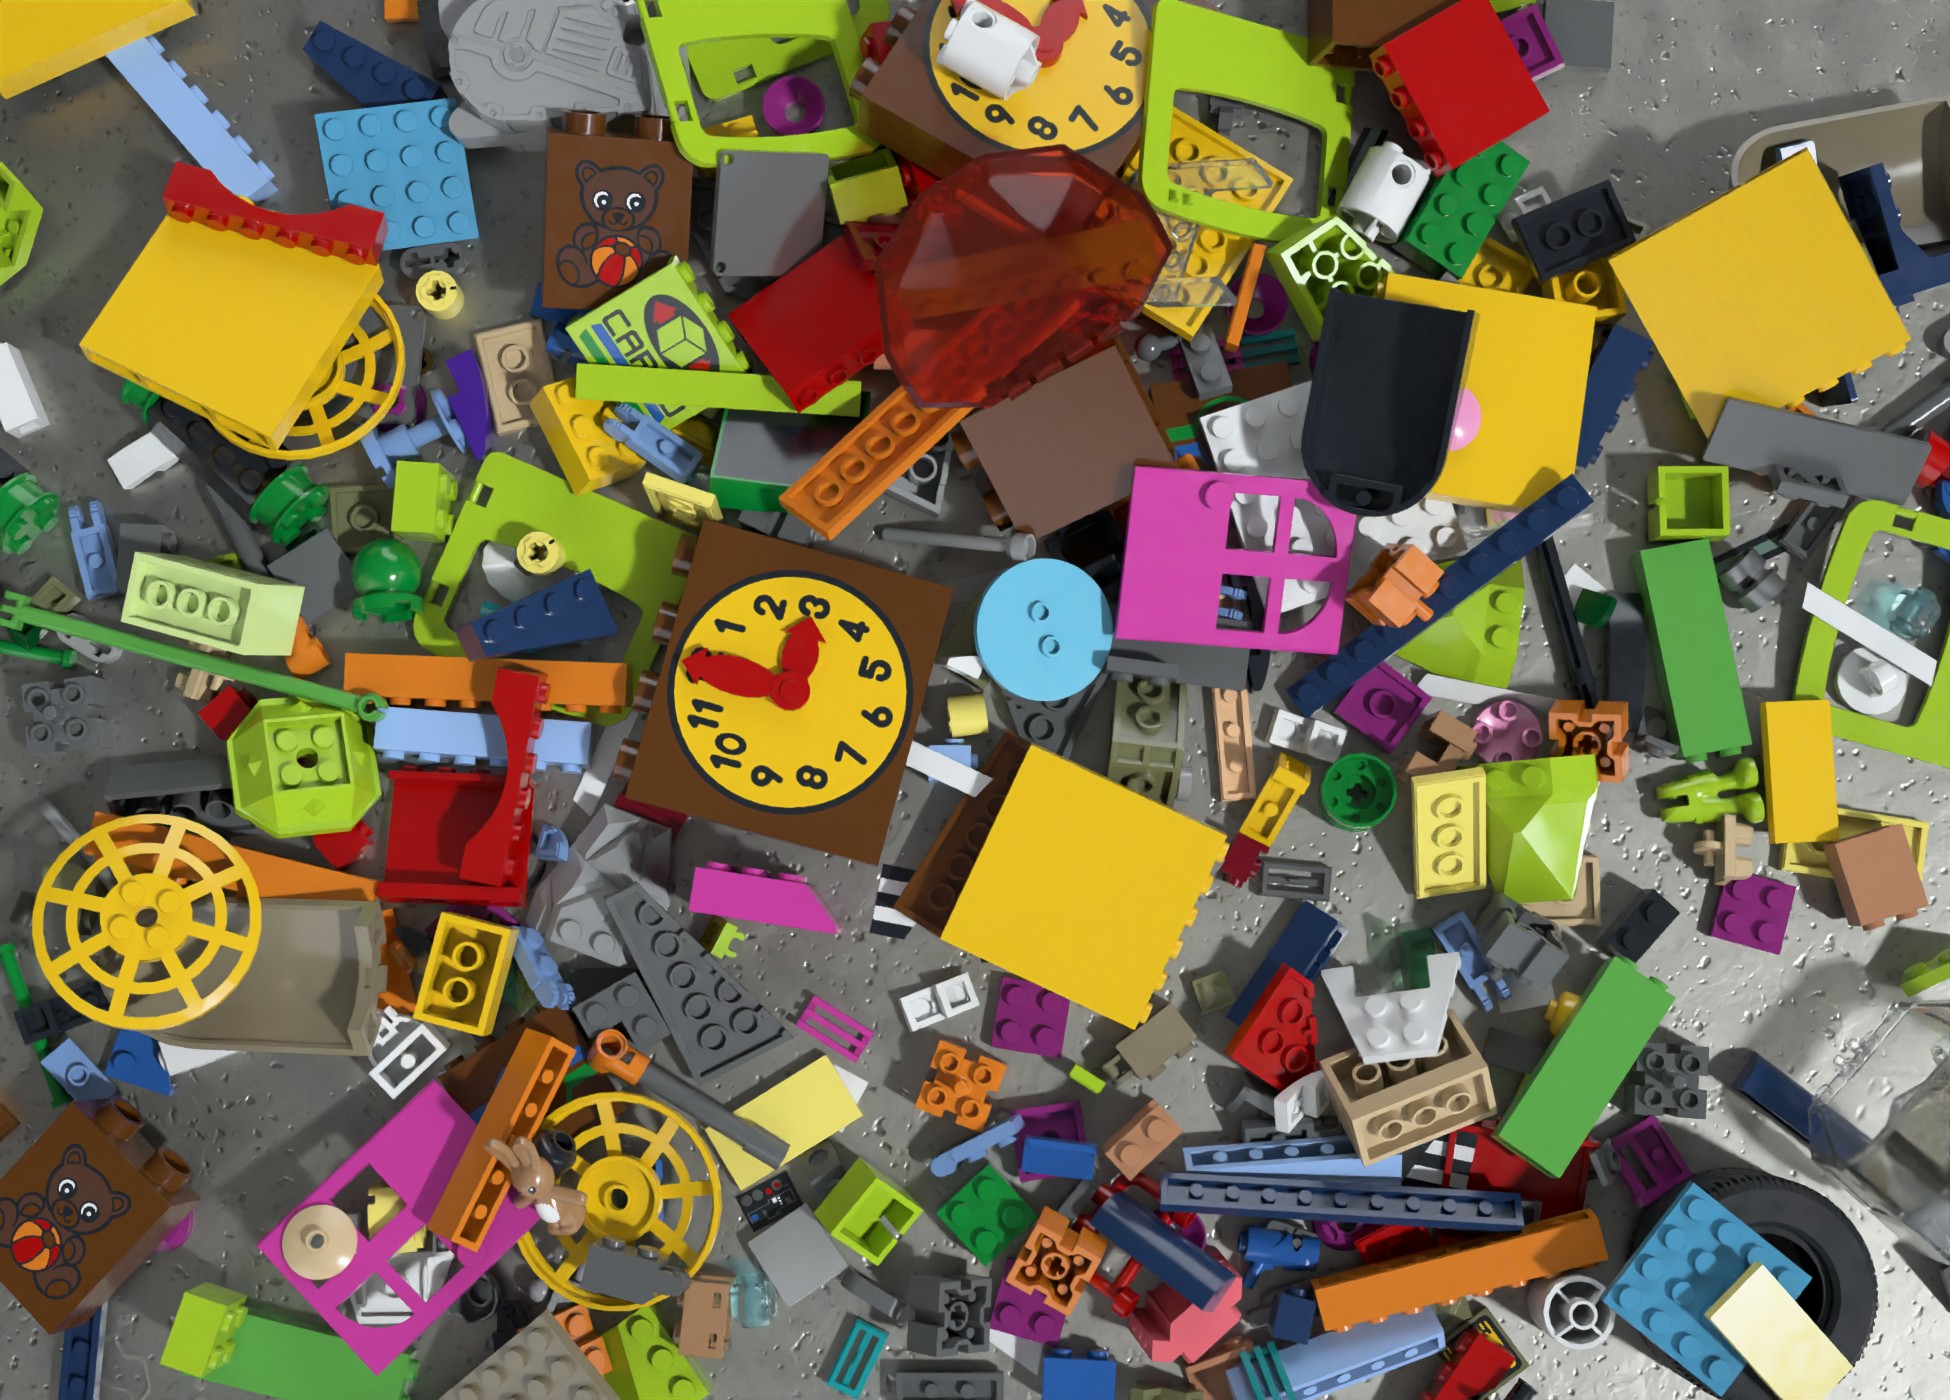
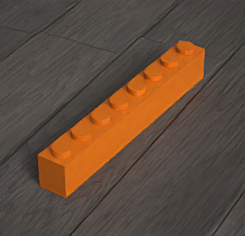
M345 653L343 691L361 696L374 693L383 698H389V705L411 706V699L424 700V706L446 707V701H460L459 708L481 709V702H492L498 668L510 666L548 674L546 683L551 685L550 696L547 704H542L541 711H551V705H565L564 712L586 713V706L600 707V713L621 714V707L631 708L633 666L627 663L496 658L469 662L467 657ZM369 701V702L367 703V704L375 705L374 701Z
M95 811L90 830L124 816ZM136 824L108 832L115 847L119 849L139 843L164 844L170 828L156 824ZM185 832L179 848L199 858L210 868L213 874L234 866L229 857L214 843L200 835ZM94 840L86 844L84 853L95 856L94 863L103 857ZM229 843L237 850L249 867L257 885L259 897L379 901V898L376 896L377 882L384 881ZM139 854L126 857L123 860L125 864L130 865V872L137 874L151 873L155 869L160 854ZM174 860L168 878L183 885H186L187 879L197 882L203 880L201 875L181 860ZM242 879L222 887L236 891L235 897H248Z
M1588 1208L1525 1224L1521 1233L1498 1231L1311 1279V1284L1325 1332L1332 1330L1334 1333H1341L1352 1329L1354 1324L1366 1321L1369 1324L1381 1323L1387 1320L1389 1315L1401 1312L1404 1315L1416 1314L1421 1312L1424 1306L1436 1303L1439 1306L1451 1305L1456 1303L1459 1297L1471 1294L1475 1297L1491 1294L1494 1291L1493 1289L1507 1285L1510 1288H1517L1528 1284L1530 1279L1538 1277L1545 1279L1557 1278L1562 1276L1565 1270L1577 1267L1581 1270L1597 1267L1600 1261L1608 1260V1255L1598 1217Z

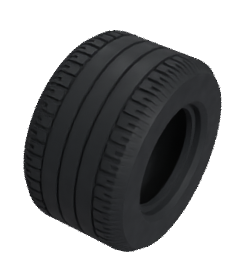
M1723 1167L1693 1174V1176L1682 1180V1183L1675 1184L1669 1188L1668 1192H1664L1655 1202H1652L1646 1209L1647 1212L1643 1213L1638 1221V1227H1635L1632 1234L1633 1238L1629 1242L1625 1264L1689 1181L1699 1186L1756 1233L1776 1234L1791 1240L1798 1253L1802 1270L1812 1277L1811 1281L1802 1291L1799 1306L1853 1368L1856 1366V1361L1860 1360L1861 1355L1864 1354V1348L1868 1346L1867 1343L1871 1339L1870 1334H1873V1326H1875L1874 1319L1877 1318V1276L1874 1274L1876 1271L1873 1260L1870 1259L1871 1255L1868 1247L1864 1244L1865 1241L1859 1231L1856 1230V1226L1827 1197L1822 1196L1821 1193L1803 1184L1749 1168ZM1638 1331L1651 1352L1670 1370L1719 1400H1780L1748 1363L1721 1397Z

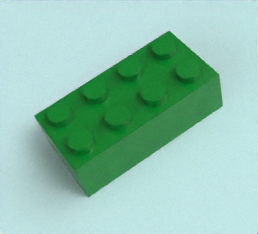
M1500 141L1438 178L1433 173L1396 243H1392L1391 247L1436 278L1442 272H1448L1456 280L1462 279L1530 161Z

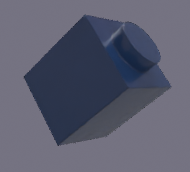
M1287 1285L1286 1291L1275 1290L1267 1332L1272 1337L1305 1345L1308 1344L1317 1303L1312 1297L1307 1296L1308 1290Z

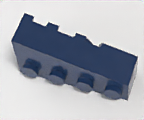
M322 21L318 22L303 48L311 62L342 91L347 93L361 108L448 99L440 84Z
M1616 323L1605 325L1601 336L1605 337L1606 340L1604 344L1600 343L1590 355V371L1587 378L1576 465L1585 469L1589 463L1594 465L1603 450V446L1599 444L1605 432L1610 434L1614 430L1620 418V415L1616 412L1622 400L1625 402L1629 401L1637 386V383L1633 382L1639 369L1644 371L1654 355V352L1650 350L1654 342Z
M591 569L572 575L454 629L469 662L599 640L619 633Z

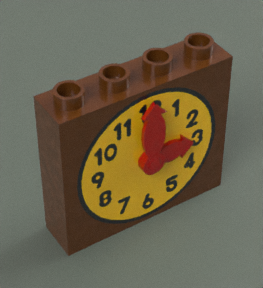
M924 0L917 12L903 5L894 16L884 40L885 44L893 48L882 64L867 58L859 68L851 84L849 96L860 101L857 131L952 185L964 189L1046 238L1090 230L1140 150L1152 9L1156 2L1160 0H977L1040 36L1035 55L1037 60L1042 62V65L1034 82L1028 89L1025 88L1013 93L1006 101L936 63L939 52L948 43V40L944 38V33L953 18L958 21L960 20L961 10L967 0ZM1178 0L1218 11L1217 6L1206 0Z
M704 519L699 537L682 533L673 559L671 574L687 578L680 605L666 601L661 603L653 629L652 642L668 647L660 674L645 669L641 673L634 695L632 711L647 714V721L641 742L623 739L616 758L612 779L627 783L628 787L625 797L635 802L878 867L954 588Z

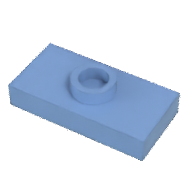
M70 1038L40 1062L77 1102L103 1098L109 1099L118 1091Z

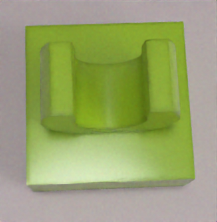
M713 915L699 943L710 954L721 959L724 954L730 958H735L737 954L728 948L733 938L744 941L746 937L737 930L738 927L720 916Z

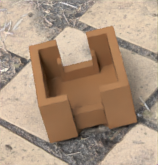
M1442 710L1428 715L1417 735L1438 747V750L1432 760L1418 751L1414 753L1412 758L1405 755L1393 775L1411 786V777L1455 771L1457 765L1462 760L1467 761L1476 749L1478 743L1473 740L1478 731Z
M698 1271L692 1277L690 1288L681 1293L677 1298V1307H683V1313L679 1317V1322L676 1321L673 1344H679L678 1355L722 1359L724 1351L729 1346L736 1275Z

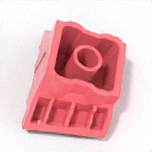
M1205 1246L1204 1251L1237 1277L1213 1313L1202 1311L1163 1281L1153 1291L1145 1290V1308L1135 1307L1128 1316L1127 1328L1152 1362H1173L1181 1355L1187 1363H1194L1240 1320L1242 1314L1235 1304L1242 1297V1277L1215 1246Z

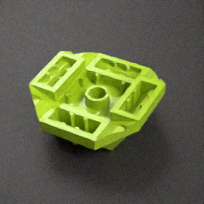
M295 696L260 699L226 742L235 814L251 821L277 839L351 831L381 797L376 754L373 748L372 728L352 711ZM309 758L314 762L315 766L304 768L298 764L297 760Z

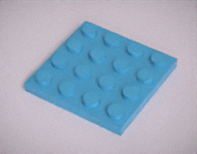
M456 98L314 114L330 211L352 204L384 212L389 231L382 251L479 238L464 146L456 140L448 125L451 114L457 108Z
M1689 1181L1599 1299L1717 1395L1722 1397L1746 1366L1747 1362L1706 1318L1705 1312L1755 1261L1764 1265L1794 1301L1808 1285L1812 1277L1699 1186Z

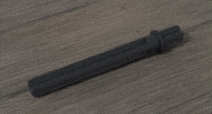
M1552 535L1536 547L1535 551L1573 681L1570 687L1571 689L1575 688L1578 700H1585V709H1595L1600 701L1595 684L1598 681V677L1594 678Z

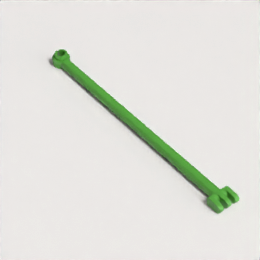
M5 590L3 597L16 601L15 606L0 605V611L12 614L10 620L0 617V626L22 631L24 623L352 711L358 713L363 720L372 723L382 721L387 715L377 710L368 714L365 706L369 701H374L377 708L389 710L386 699L374 693L363 696L35 608L29 606L32 597Z

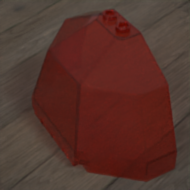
M1065 144L981 154L972 161L965 163L947 177L935 182L917 196L874 263L885 357L899 382L918 408H987L1001 402L1005 394H1008L1011 401L1033 388L1029 381L1032 377L1035 376L1038 382L1041 383L1064 369L1060 362L1064 357L1072 364L1096 349L1091 340L1097 337L1100 343L1104 344L1123 332L1119 323L1129 322L1140 314L1174 247L1160 218L1143 193Z

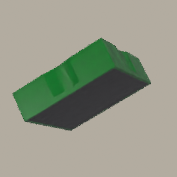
M861 391L860 417L725 408L710 473V493L716 495L719 507L755 512L774 511L790 513L781 506L778 498L870 414L871 392Z

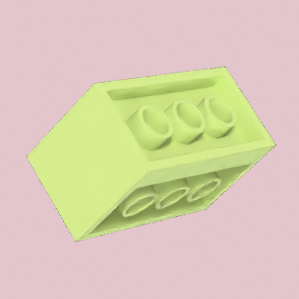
M135 552L121 622L241 655L291 656L305 587L187 555Z

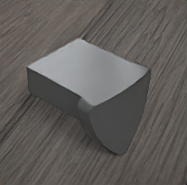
M1245 1071L1224 1109L1234 1114L1245 1100L1275 1117L1274 1099L1281 1091Z

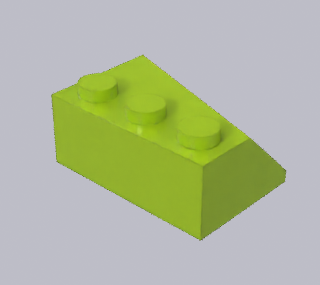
M1335 215L1292 233L1265 252L1268 261L1312 341L1320 342L1330 287L1337 288L1344 293L1373 297L1376 283H1381V280L1387 273L1396 274L1383 258H1379L1366 246V242Z
M657 1303L635 1309L599 1335L603 1336L613 1368L612 1371L604 1374L605 1381L621 1400H701L711 1392L714 1385L694 1356L678 1355L679 1344H673L674 1328Z

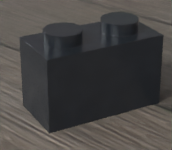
M1642 889L1600 936L1597 942L1613 957L1619 958L1624 956L1636 964L1680 912L1655 889Z

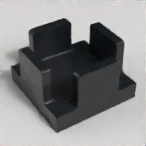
M1104 509L1092 516L1089 514L1057 529L1058 532L1043 540L1051 559L1070 563L1083 570L1097 583L1099 588L1121 578L1125 535L1111 511L1106 512Z

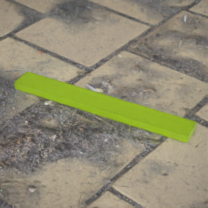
M577 363L575 399L798 413L771 375ZM847 380L800 413L860 417L862 381Z

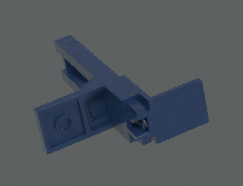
M1883 162L1838 177L1850 220L1855 218L1878 277L1894 307L1915 301L1913 296L1915 293L1950 282V250L1928 256L1902 231L1900 225L1901 213L1898 206L1894 204L1890 190L1891 178L1884 169ZM1850 372L1837 378L1839 383L1823 392H1819L1816 389L1821 407L1850 404L1858 401Z

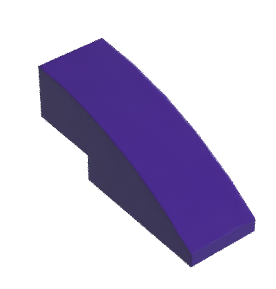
M469 349L446 360V364L460 391L448 397V400L477 461L482 464L486 456L492 451L493 414L482 367L478 357Z

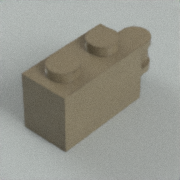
M1168 1001L1150 1015L1145 1024L1140 1023L1135 1030L1132 1029L1113 1045L1118 1053L1106 1061L1100 1069L1114 1088L1122 1084L1133 1074H1136L1140 1080L1147 1076L1151 1081L1166 1069L1163 1063L1174 1055L1179 1059L1195 1047L1192 1041L1197 1038V1035L1174 1005ZM1122 1058L1130 1066L1123 1074L1115 1065Z

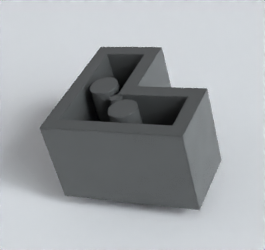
M636 970L579 1002L572 1008L590 1039L622 1021L639 1052L671 1034L662 1014Z

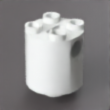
M967 0L961 10L960 20L958 21L953 18L944 33V38L948 40V43L942 47L936 63L1006 101L1013 93L1025 88L1028 89L1034 82L1042 65V62L1038 61L1035 55L1040 36L977 0Z
M1385 141L1382 147H1370L1336 210L1338 217L1360 236L1366 244H1372L1374 240L1388 244L1396 243L1430 181L1429 175L1432 170L1428 168L1424 161L1413 160L1402 154L1403 149L1399 145L1389 141Z
M1577 1269L1565 1270L1564 1274L1557 1278H1535L1529 1287L1525 1302L1530 1317L1539 1329L1565 1347L1577 1350L1594 1348L1606 1340L1614 1328L1616 1312L1599 1299L1606 1290V1287Z

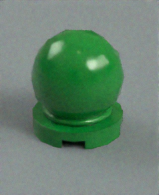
M379 538L364 544L353 557L350 572L353 586L362 596L352 602L353 618L361 622H367V616L381 617L382 624L412 621L415 619V612L418 615H424V600L422 597L414 595L421 584L422 569L418 557L411 547L397 539Z

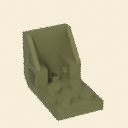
M1133 678L1132 683L1116 681L1113 724L1105 777L1172 808L1181 773L1184 751L1186 684L1169 682L1168 687L1147 685V679Z

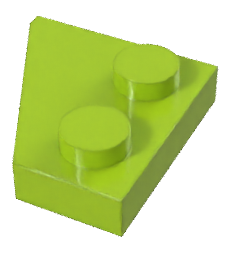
M1950 948L1942 951L1926 963L1919 962L1904 971L1905 975L1902 977L1900 986L1908 998L1950 978Z

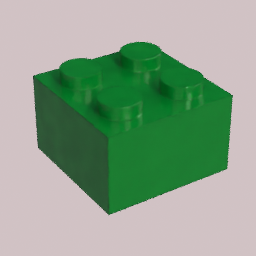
M989 1160L948 1197L936 1211V1214L985 1267L1038 1218L1037 1212Z

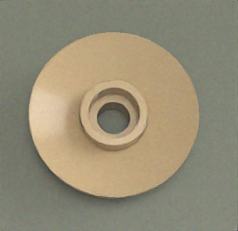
M330 1205L310 1206L297 1213L288 1223L282 1239L284 1258L289 1267L304 1278L324 1280L334 1277L351 1263L357 1249V1231L350 1217L342 1210ZM321 1234L324 1238V1243L320 1248L315 1249L311 1245V1240L315 1235Z

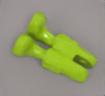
M1751 757L1741 758L1737 761L1733 770L1727 774L1716 776L1711 770L1691 773L1683 779L1655 787L1657 799H1678L1677 796L1686 795L1688 801L1686 806L1679 807V804L1667 809H1661V821L1665 823L1720 822L1724 813H1734L1742 815L1745 820L1751 823L1762 822L1765 810L1763 800L1758 792L1743 793L1728 798H1719L1717 796L1720 791L1755 788L1758 784V771L1755 761Z

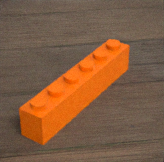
M529 1028L525 1029L426 1227L427 1230L476 1253L478 1252L512 1183L511 1171L487 1152L484 1146L487 1140L491 1138L500 1139L511 1148L519 1136H525L531 1141L533 1140L577 1050L552 1036Z

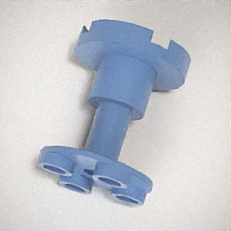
M440 388L430 390L433 402L439 413L438 415L410 429L405 424H402L384 434H381L375 426L368 434L361 438V442L375 469H384L386 476L381 479L389 489L395 488L397 461H409L421 455L419 447L450 433L462 453L467 452L466 449L470 448L462 428L456 419H453L456 415L449 403L448 397H445Z

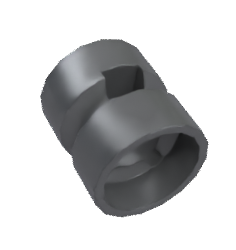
M1753 547L1748 548L1733 559L1717 576L1729 591L1739 592L1737 599L1750 614L1770 602L1786 585L1773 569L1766 570L1764 568L1766 561ZM1748 575L1752 578L1749 582L1746 580Z

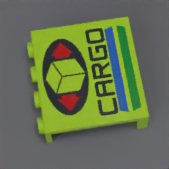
M676 254L669 258L666 266L586 315L580 312L573 316L565 327L589 364L753 374L751 369L754 368V365L749 355L744 350H738L732 341L735 337L730 326L724 320L719 321L713 312L715 305L706 291H699L693 282L696 279L693 270L686 261L680 262ZM623 402L635 408L643 415H649L668 430L708 408Z

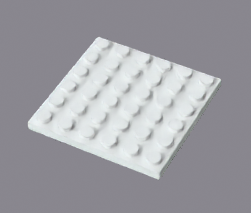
M1312 380L1200 417L1198 421L1216 472L1310 479L1302 459L1301 439ZM1234 493L1230 513L1243 549L1272 551L1279 496ZM1295 498L1288 552L1334 556L1333 532L1324 513L1315 504L1301 498ZM1422 499L1411 508L1389 516L1365 517L1356 515L1346 591L1353 587L1360 576H1365L1371 568L1370 564L1387 543L1398 544L1399 546L1402 544H1413L1433 562L1468 550L1452 503ZM1253 576L1265 609L1268 577ZM1285 579L1281 613L1325 599L1330 582Z

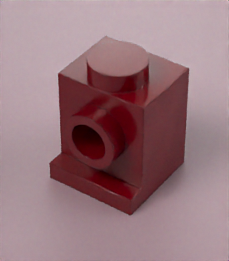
M1240 832L1235 833L1224 857V863L1218 870V872L1224 874L1222 881L1241 889L1248 877L1254 880L1262 864V860L1258 859L1259 854H1268L1271 847Z

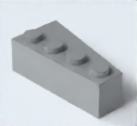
M958 423L883 493L936 519L940 515L942 498L954 448L951 432L957 430Z

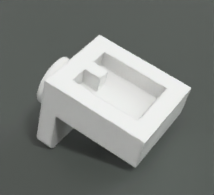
M1543 186L1514 198L1499 214L1497 219L1512 243L1519 240L1511 225V220L1552 203Z

